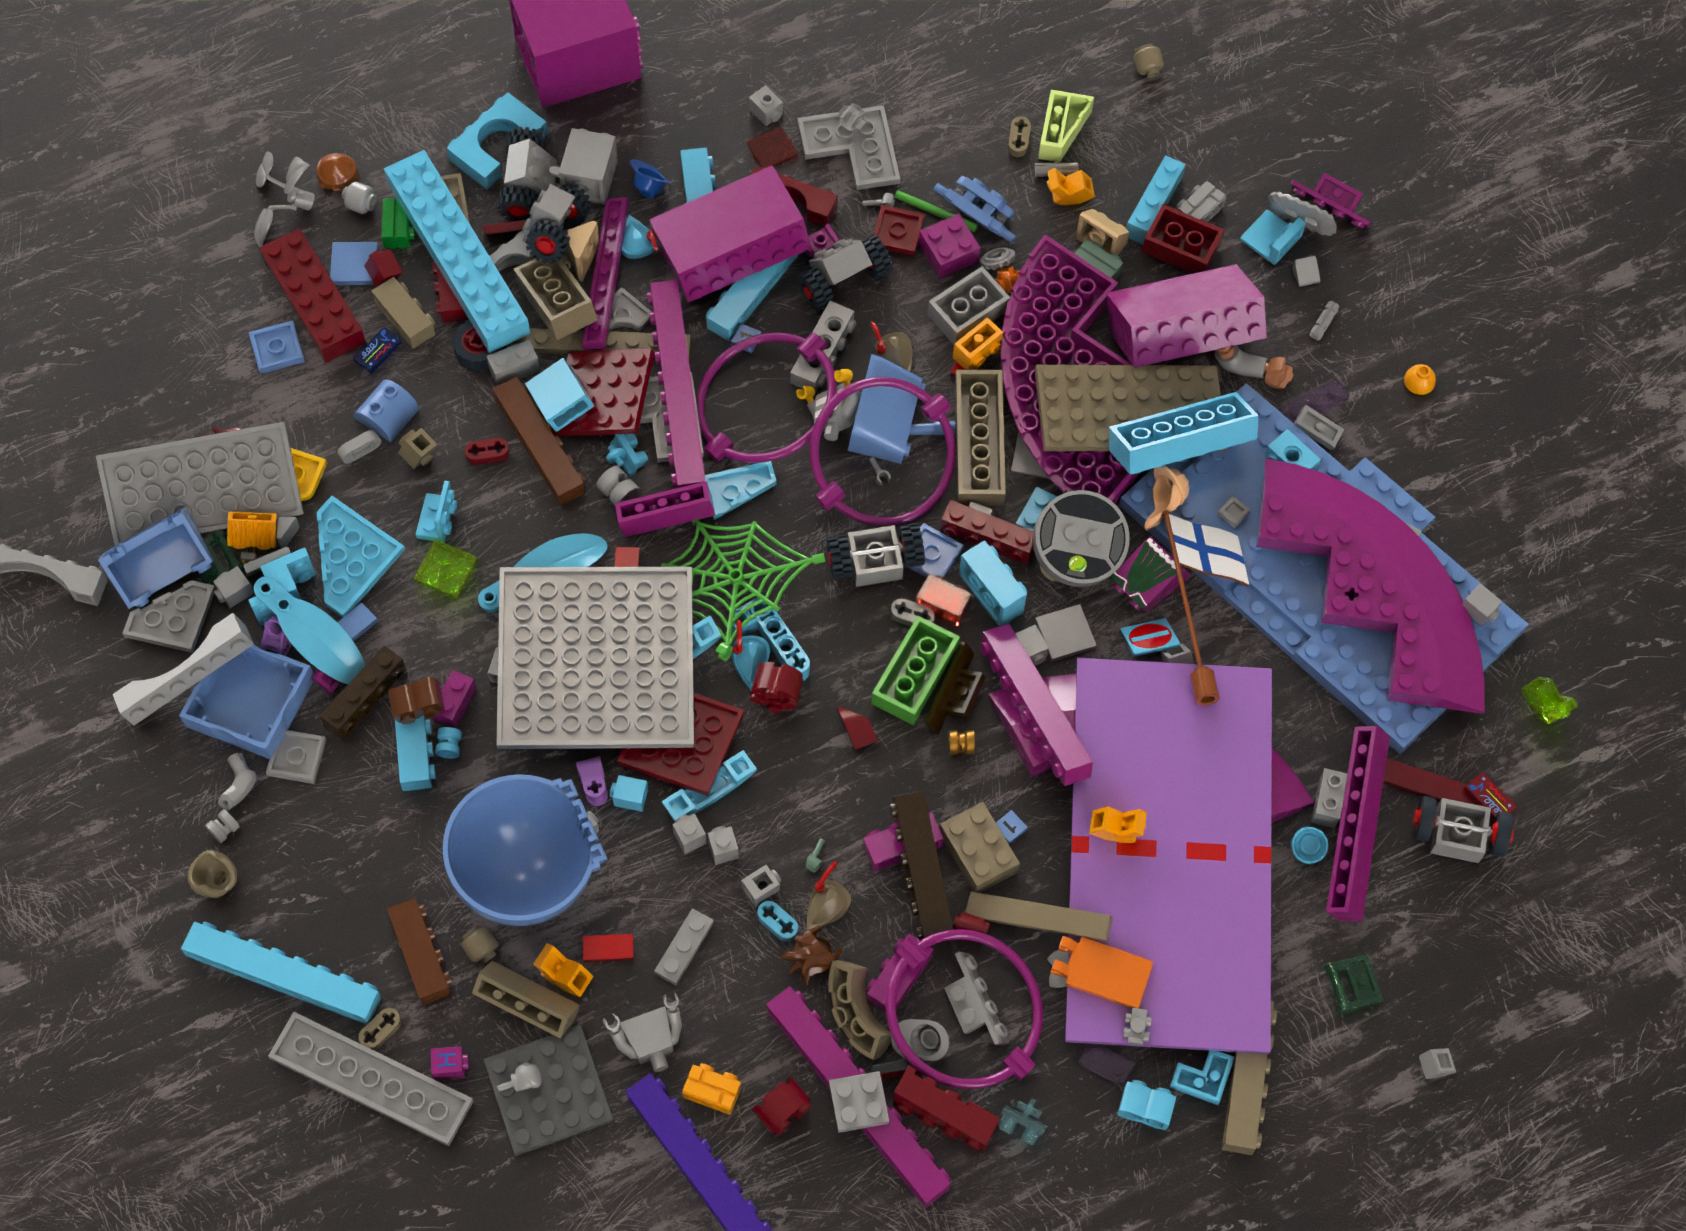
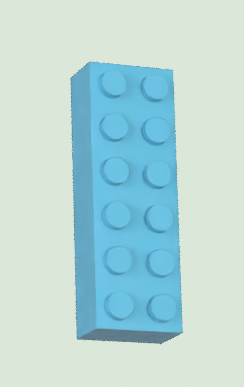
M1237 392L1111 426L1109 427V451L1130 475L1137 474L1145 470L1162 467L1166 464L1183 461L1184 459L1255 440L1258 438V414Z

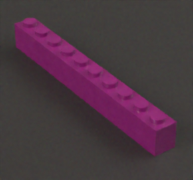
M678 280L650 283L651 292H647L648 306L653 305L654 310L649 313L651 325H656V331H652L653 344L658 345L659 351H655L656 365H661L662 370L657 371L659 385H664V391L660 392L661 404L667 407V411L663 412L664 426L669 425L670 432H666L667 446H672V452L668 453L670 467H675V473H671L672 486L680 488L705 482Z
M789 986L766 1004L767 1013L829 1090V1080L866 1074L862 1068L857 1069L852 1063L854 1059L846 1048L842 1050L836 1043L838 1039L830 1029L826 1030L821 1025L822 1019L814 1009L811 1011L805 1005L807 1001L799 990L794 991ZM887 1106L889 1124L862 1128V1131L926 1209L950 1190L951 1184L949 1181L951 1178L942 1167L938 1169L933 1163L934 1157L926 1147L922 1149L916 1142L918 1137L910 1127L906 1129L900 1122L902 1118L897 1110L893 1107L890 1109Z

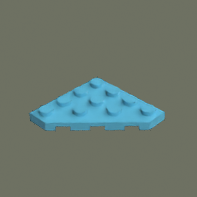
M331 496L317 511L324 602L326 607L343 618L354 609L405 551V547L344 503Z

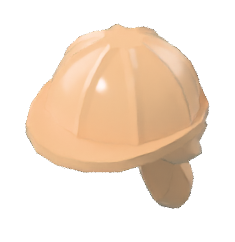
M1164 465L1154 468L1153 501L1155 510L1145 522L1144 528L1146 531L1159 525L1162 518H1164L1162 517L1164 510H1168L1171 513L1178 505H1182L1189 494V481L1185 474H1182L1179 470L1169 469Z

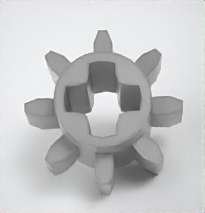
M854 103L850 106L843 105L838 112L841 118L839 123L849 131H853L854 128L860 130L866 122L864 120L865 117H863L865 114L864 110Z

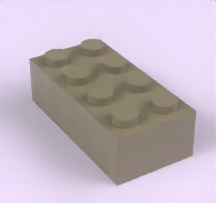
M541 258L539 261L533 259L513 269L520 290L556 340L598 321L591 299L561 259L558 262L555 261L554 264H550L549 260L546 264L542 263L543 259Z

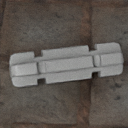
M1333 301L1327 303L1311 330V338L1317 341L1321 340L1338 311L1339 305Z

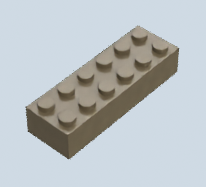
M956 370L957 503L969 506L970 502L983 506H1004L1006 486L1002 370Z

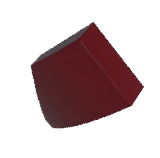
M842 707L836 708L854 750L878 741L868 718Z

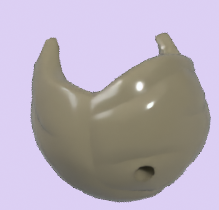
M206 850L199 854L191 863L187 875L191 889L197 894L209 898H218L225 895L237 882V870L233 862L225 854L214 850Z

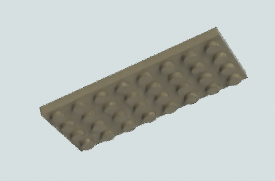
M1036 365L1035 367L1044 451H1109V427L1221 396L1217 366L1145 365L1134 368L1133 365ZM1227 448L1222 449V450H1216V451H1226Z

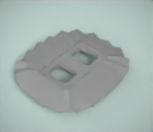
M1272 192L1268 196L1269 207L1274 210L1275 214L1281 215L1282 219H1289L1294 223L1298 218H1301L1306 222L1304 229L1308 228L1311 232L1317 231L1322 236L1336 234L1337 224L1333 215H1329L1326 210H1320L1317 205H1310L1307 201H1301L1298 197H1291L1290 194Z

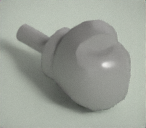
M525 1062L516 1068L514 1074H511L512 1081L498 1085L497 1088L499 1092L514 1087L516 1092L529 1088H538L542 1082L541 1072L536 1065Z

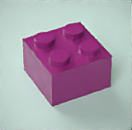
M960 214L920 230L919 247L939 279L979 262L980 246Z

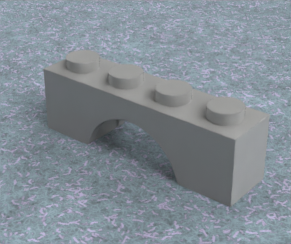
M519 232L514 239L507 244H502L496 252L489 256L499 272L512 265H523L537 257L536 255L531 256L529 254L531 250H527V244L522 241L526 232Z

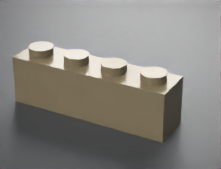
M491 961L479 972L472 994L560 1039L573 1026L580 1007L579 1004L494 961Z

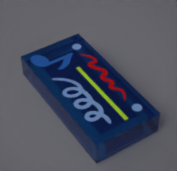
M383 327L353 357L354 362L372 374L402 341L394 333Z

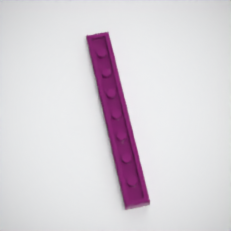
M627 197L606 199L590 292V299L598 321L584 328L582 340L584 350L606 348L629 208Z

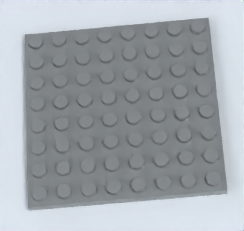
M500 567L497 749L694 748L692 567Z

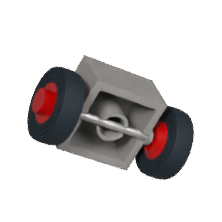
M1423 796L1413 814L1414 838L1428 841L1432 833L1431 854L1479 863L1485 855L1487 837L1490 839V854L1499 857L1505 856L1509 844L1512 843L1514 837L1513 816L1510 813L1498 812L1492 827H1489L1491 812L1489 807L1442 798L1437 805L1435 798Z

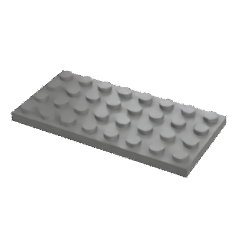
M285 421L96 456L115 546L184 507L190 513L199 533L226 529L228 512L277 513V519L279 517L304 514Z

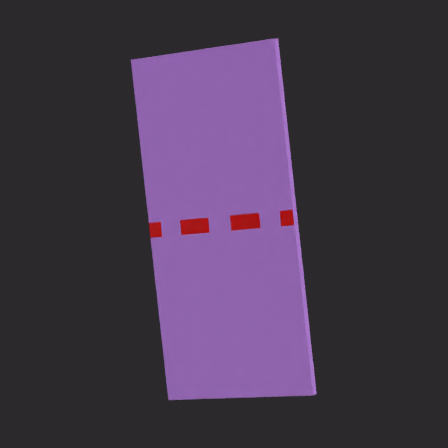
M1077 658L1075 733L1093 761L1091 778L1073 783L1069 908L1111 915L1113 921L1108 942L1090 940L1154 961L1139 1009L1148 1010L1147 1016L1152 1017L1151 1026L1145 1027V1031L1150 1032L1149 1041H1143V1046L1140 1047L1270 1054L1272 668L1203 665L1214 671L1220 699L1214 704L1200 706L1195 702L1190 674L1198 668L1197 664ZM1107 806L1123 813L1136 809L1144 810L1147 812L1144 835L1136 837L1134 843L1114 842L1089 834L1092 811ZM1068 935V938L1079 943L1081 937ZM1068 953V962H1067V965H1068L1069 960H1070V957H1071V954H1070V953ZM1067 986L1065 1042L1139 1046L1127 1044L1128 1039L1123 1038L1124 1028H1129L1130 1024L1125 1023L1126 1013L1131 1014L1132 1009Z

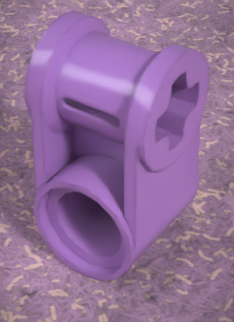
M274 614L264 625L260 647L263 650L269 649L287 656L292 644L284 634L277 615Z
M600 756L576 762L588 803L593 806L603 805L608 799V792Z

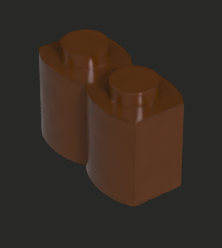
M434 677L424 678L412 684L398 686L388 691L392 715L398 723L411 724L421 716L434 717L438 715V712L445 709L440 682Z

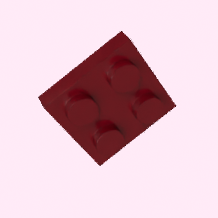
M881 205L873 235L881 239V243H884L886 250L915 256L919 232L922 230L925 214Z

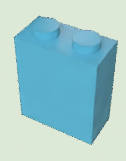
M564 358L525 383L545 419L556 432L594 407L593 402L575 372Z

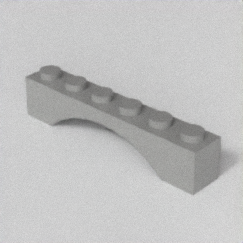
M0 544V574L13 571L39 573L60 583L70 592L75 601L98 606L108 582L100 568L80 566L71 560L66 562L59 561L50 555L42 557L35 555L29 550H13L10 546Z
M234 613L230 614L212 627L200 647L178 667L155 678L131 681L115 692L113 697L120 714L132 725H136L254 645L246 625Z

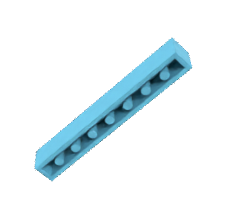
M194 922L181 947V950L187 957L366 1025L372 1020L382 999L377 991L378 988L366 982L363 985L354 982L352 977L346 974L334 975L327 967L322 965L313 967L308 965V961L301 957L295 956L292 959L285 956V953L277 948H271V950L263 948V945L256 940L249 939L247 942L239 939L240 936L229 930L223 933L218 931L216 926L208 922H203V924Z

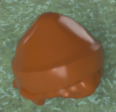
M331 153L321 158L317 165V179L322 189H332L334 192H339L352 182L359 180L356 163L348 155Z

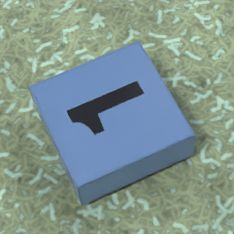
M740 324L731 340V345L733 346L746 338L759 335L761 331ZM756 345L750 346L744 350L752 353Z
M1012 810L996 822L1009 845L1028 829Z

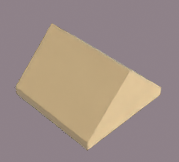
M595 221L567 230V236H570V245L566 254L578 281L583 282L598 250L599 234L598 225Z

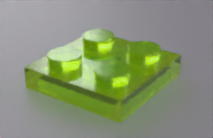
M435 539L414 576V582L457 600L478 563V557Z

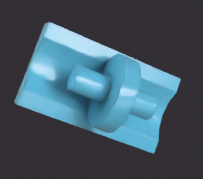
M615 434L614 440L611 441L608 447L610 453H608L606 459L609 464L617 463L619 467L623 466L628 477L634 476L638 468L646 465L648 457L644 451L634 452L633 449L638 444L634 434Z

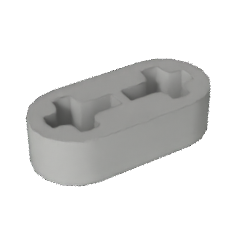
M368 430L344 443L338 449L337 454L345 464H348L378 448L382 440L375 430Z
M902 598L895 600L891 605V617L899 623L911 627L916 617H922L923 614L927 615L928 621L934 623V612L927 606ZM905 607V612L902 615L898 614V609Z

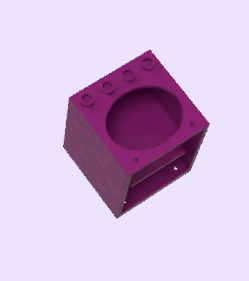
M509 0L515 41L542 108L641 78L640 69H643V63L640 57L642 56V50L639 45L641 43L638 32L640 25L637 17L632 16L626 0Z

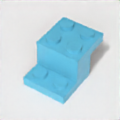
M305 547L260 566L264 576L275 579L290 595L300 600L301 597L295 584L307 582L316 575ZM257 596L248 599L260 627L264 626L274 613ZM282 601L279 607L286 609L289 604L287 601Z

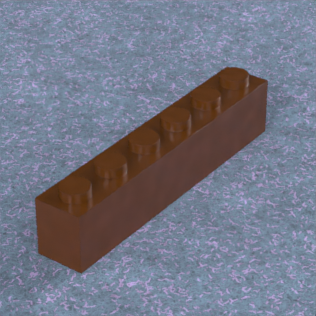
M516 376L492 388L494 400L559 505L562 506L585 494L584 484L586 481L580 471L576 472L574 469L575 463L569 453L565 454L562 450L564 446L558 435L554 436L552 434V426L545 418H542L541 410L537 403L529 397L531 393L525 382L521 384Z

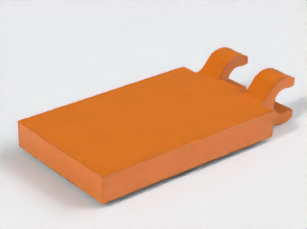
M1082 936L1079 943L1071 938L1062 937L1058 950L1070 953L1071 957L1068 965L1055 959L1050 973L1067 978L1065 986L1131 1009H1139L1154 961Z

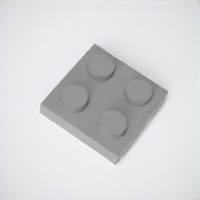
M880 1071L829 1080L838 1133L889 1124Z

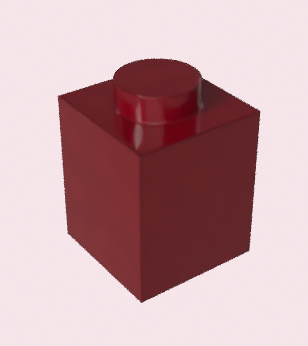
M391 249L374 251L369 255V259L364 265L375 287L380 286L392 277L398 280L403 273Z

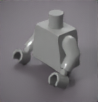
M675 993L676 999L673 1003L666 1001L665 994L663 996L664 1007L620 1022V1019L613 1013L615 1022L612 1025H608L606 1019H603L605 1027L611 1030L610 1035L617 1049L630 1059H637L640 1064L651 1061L654 1072H660L669 1067L665 1055L674 1052L673 1045L679 1041L682 1022L680 1011L677 1007L679 1004L677 993Z

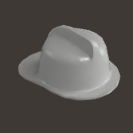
M908 1019L898 1023L905 1041L917 1057H921L922 1060L935 1061L941 1059L947 1053L950 1043L949 1035L938 1022ZM891 1035V1042H892L893 1048L895 1049V1051H896L900 1056H902L903 1058H905V1057L902 1055V1053L900 1052V1050L898 1049V1047H897V1045H896V1043H895V1041H894V1039H893V1037H892V1035Z

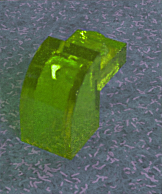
M1539 676L1521 688L1528 705L1542 721L1548 724L1556 719L1567 717L1570 715V711L1578 706L1574 698L1559 694L1551 678Z

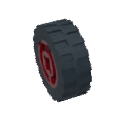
M469 320L465 321L454 332L452 342L456 359L467 369H474L476 371L489 369L487 356L504 349L502 347L489 353Z

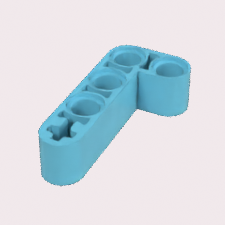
M755 598L752 601L741 606L740 608L736 609L734 617L738 614L739 611L744 609L746 606L760 599ZM764 602L743 613L737 620L744 621L756 613L757 610L766 608L768 605ZM774 609L766 611V613L753 618L742 628V636H748L758 630L761 636L769 643L770 649L781 665L786 664L799 670L803 675V681L808 678L810 674V660L777 611ZM737 620L733 623L732 634L737 629V625L735 624ZM770 628L779 629L776 633H771L768 630ZM784 646L792 648L790 651L781 650Z

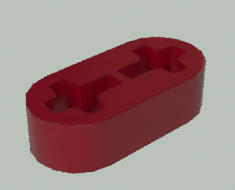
M502 438L473 441L465 447L466 459L473 465L503 461L508 458L510 452L507 441ZM497 446H501V453L496 452ZM473 450H478V456H473Z

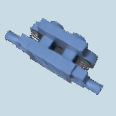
M961 176L956 183L963 189L959 190L960 192L958 193L950 188H945L940 183L935 185L933 191L940 194L943 199L999 237H1003L1011 244L1016 240L1017 236L1004 226L1007 218L1011 220L1015 211L1006 205L1007 201L1003 199V196L994 190L989 192L990 190L980 180L974 178L972 181L968 177ZM979 201L985 204L982 210L977 205Z

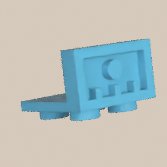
M1266 210L1241 236L1240 241L1276 265L1302 237L1306 222L1298 218L1294 223L1290 222L1287 224L1271 211Z
M444 481L441 495L426 493L416 531L417 539L444 543L446 535H450L452 529L450 518L452 514L456 513L457 500H454L455 491L452 490L450 481Z

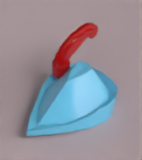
M629 215L626 221L621 251L623 255L627 258L636 259L648 256L654 251L658 252L653 231Z
M737 620V639L732 645L731 658L739 676L751 691L758 665L768 662L770 647L766 639L753 635L742 636V623L740 620Z

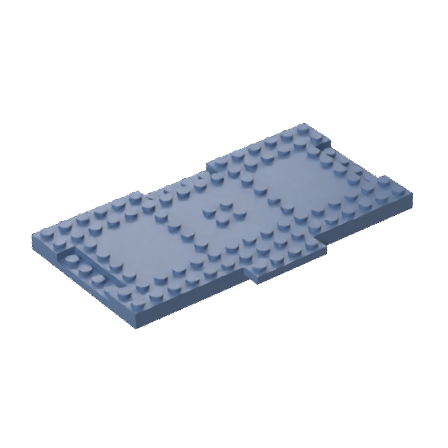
M1246 383L1237 393L1258 414V438L1243 444L1230 446L1226 451H1212L1164 466L1169 469L1179 470L1182 474H1185L1189 481V494L1182 505H1178L1171 512V515L1191 523L1219 528L1238 536L1249 586L1231 579L1203 574L1195 570L1192 571L1367 726H1378L1390 736L1389 745L1401 755L1446 709L1387 701L1393 633L1321 623L1327 556L1256 547L1267 447L1288 429L1321 459L1317 471L1357 488L1380 502L1402 521L1422 532L1434 521L1435 516L1366 457L1351 471L1346 469ZM1287 458L1289 461H1296L1294 458ZM1154 469L1149 471L1121 497L1119 506L1143 528L1146 520L1155 510L1153 501ZM1232 496L1251 509L1250 514L1235 529L1217 515L1218 510ZM1162 518L1159 525L1150 528L1148 532L1172 552L1165 518ZM1421 532L1419 537L1444 566L1464 602L1465 598L1481 583ZM1503 602L1498 609L1501 613L1492 623L1487 621L1482 627L1471 618L1481 652L1483 672L1528 626L1526 621Z

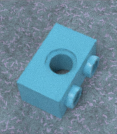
M1288 429L1268 445L1265 453L1267 459L1297 464L1315 471L1318 470L1321 459ZM1291 457L1294 458L1296 461L1292 462L1289 461L1287 458Z

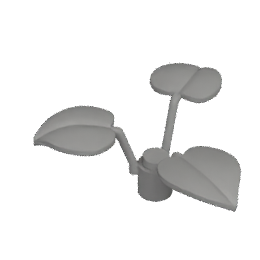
M267 151L265 153L263 161L258 168L255 181L256 186L261 188L266 179L279 185L288 194L287 201L291 204L269 206L268 209L264 208L254 231L255 240L259 247L263 246L264 239L270 228L273 210L291 209L296 211L297 207L309 211L313 205L314 194L294 186L303 172L310 166L299 157H294L288 168L286 184L272 178L269 174L273 166V155L271 152Z

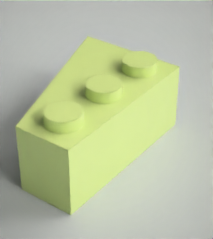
M1051 90L1038 159L1061 162L1092 113L1094 97Z

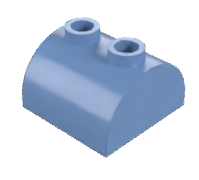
M384 379L354 413V419L367 428L375 430L378 435L391 443L419 411V406L404 388L393 381Z

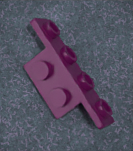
M1326 173L1322 175L1314 191L1295 180H1292L1290 183L1294 188L1293 192L1299 196H1310L1313 198L1312 202L1322 208L1325 205L1332 208L1331 212L1342 219L1344 216L1352 219L1351 224L1360 229H1363L1364 226L1368 229L1370 228V221L1353 213L1363 197V193Z

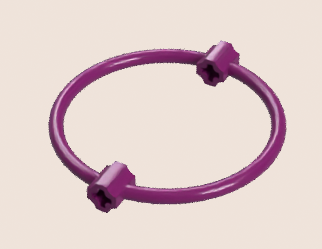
M783 332L755 335L729 347L709 366L699 384L696 404L700 432L708 442L703 449L713 460L720 462L726 456L730 459L747 463L770 462L789 456L810 442L814 425L797 441L776 451L752 454L733 450L732 448L735 445L725 434L718 432L714 436L710 431L705 419L704 402L712 378L727 360L750 346L777 341L799 345L797 348L798 353L808 362H813L816 358L820 361L826 373L828 384L826 405L837 393V382L834 378V368L827 355L823 352L827 344L815 332L811 333L807 338Z
M890 377L863 379L837 392L818 415L810 440L811 467L816 483L821 490L815 495V498L821 507L826 511L835 507L842 514L857 522L883 527L905 524L928 512L945 493L955 467V438L950 422L945 414L951 409L947 399L940 393L931 397L916 385ZM871 387L898 388L921 399L925 403L920 407L923 415L932 423L937 420L939 421L946 440V466L936 490L919 507L894 517L869 516L855 511L844 504L841 500L846 495L834 481L827 484L819 460L820 436L830 413L842 400L851 394Z
M958 929L932 934L917 943L909 937L894 952L900 960L891 974L887 987L886 1017L891 1035L898 1049L916 1070L945 1086L959 1089H980L996 1085L1007 1080L1012 1075L1020 1081L1033 1069L1036 1064L1030 1057L1036 1048L1043 1023L1042 999L1032 972L1014 950L990 935L973 930ZM963 939L980 942L992 947L1013 963L1022 975L1030 992L1033 1022L1029 1039L1023 1050L1017 1046L1001 1062L1006 1068L993 1075L977 1079H962L940 1073L917 1057L901 1033L896 1015V994L903 972L907 967L912 971L928 955L924 951L926 948L943 941Z

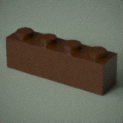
M416 898L387 908L422 1006L451 995L449 986L453 984L448 971L443 972L440 964L445 963L440 948L435 950L432 942L436 940L431 926L426 928L424 919H427L428 916L424 905L418 906Z

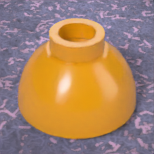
M1418 364L1408 369L1404 376V383L1412 393L1424 395L1434 389L1436 376L1429 366Z

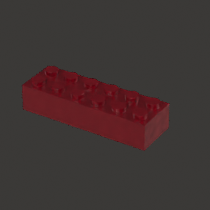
M300 228L259 247L265 265L325 363L366 343L361 326Z

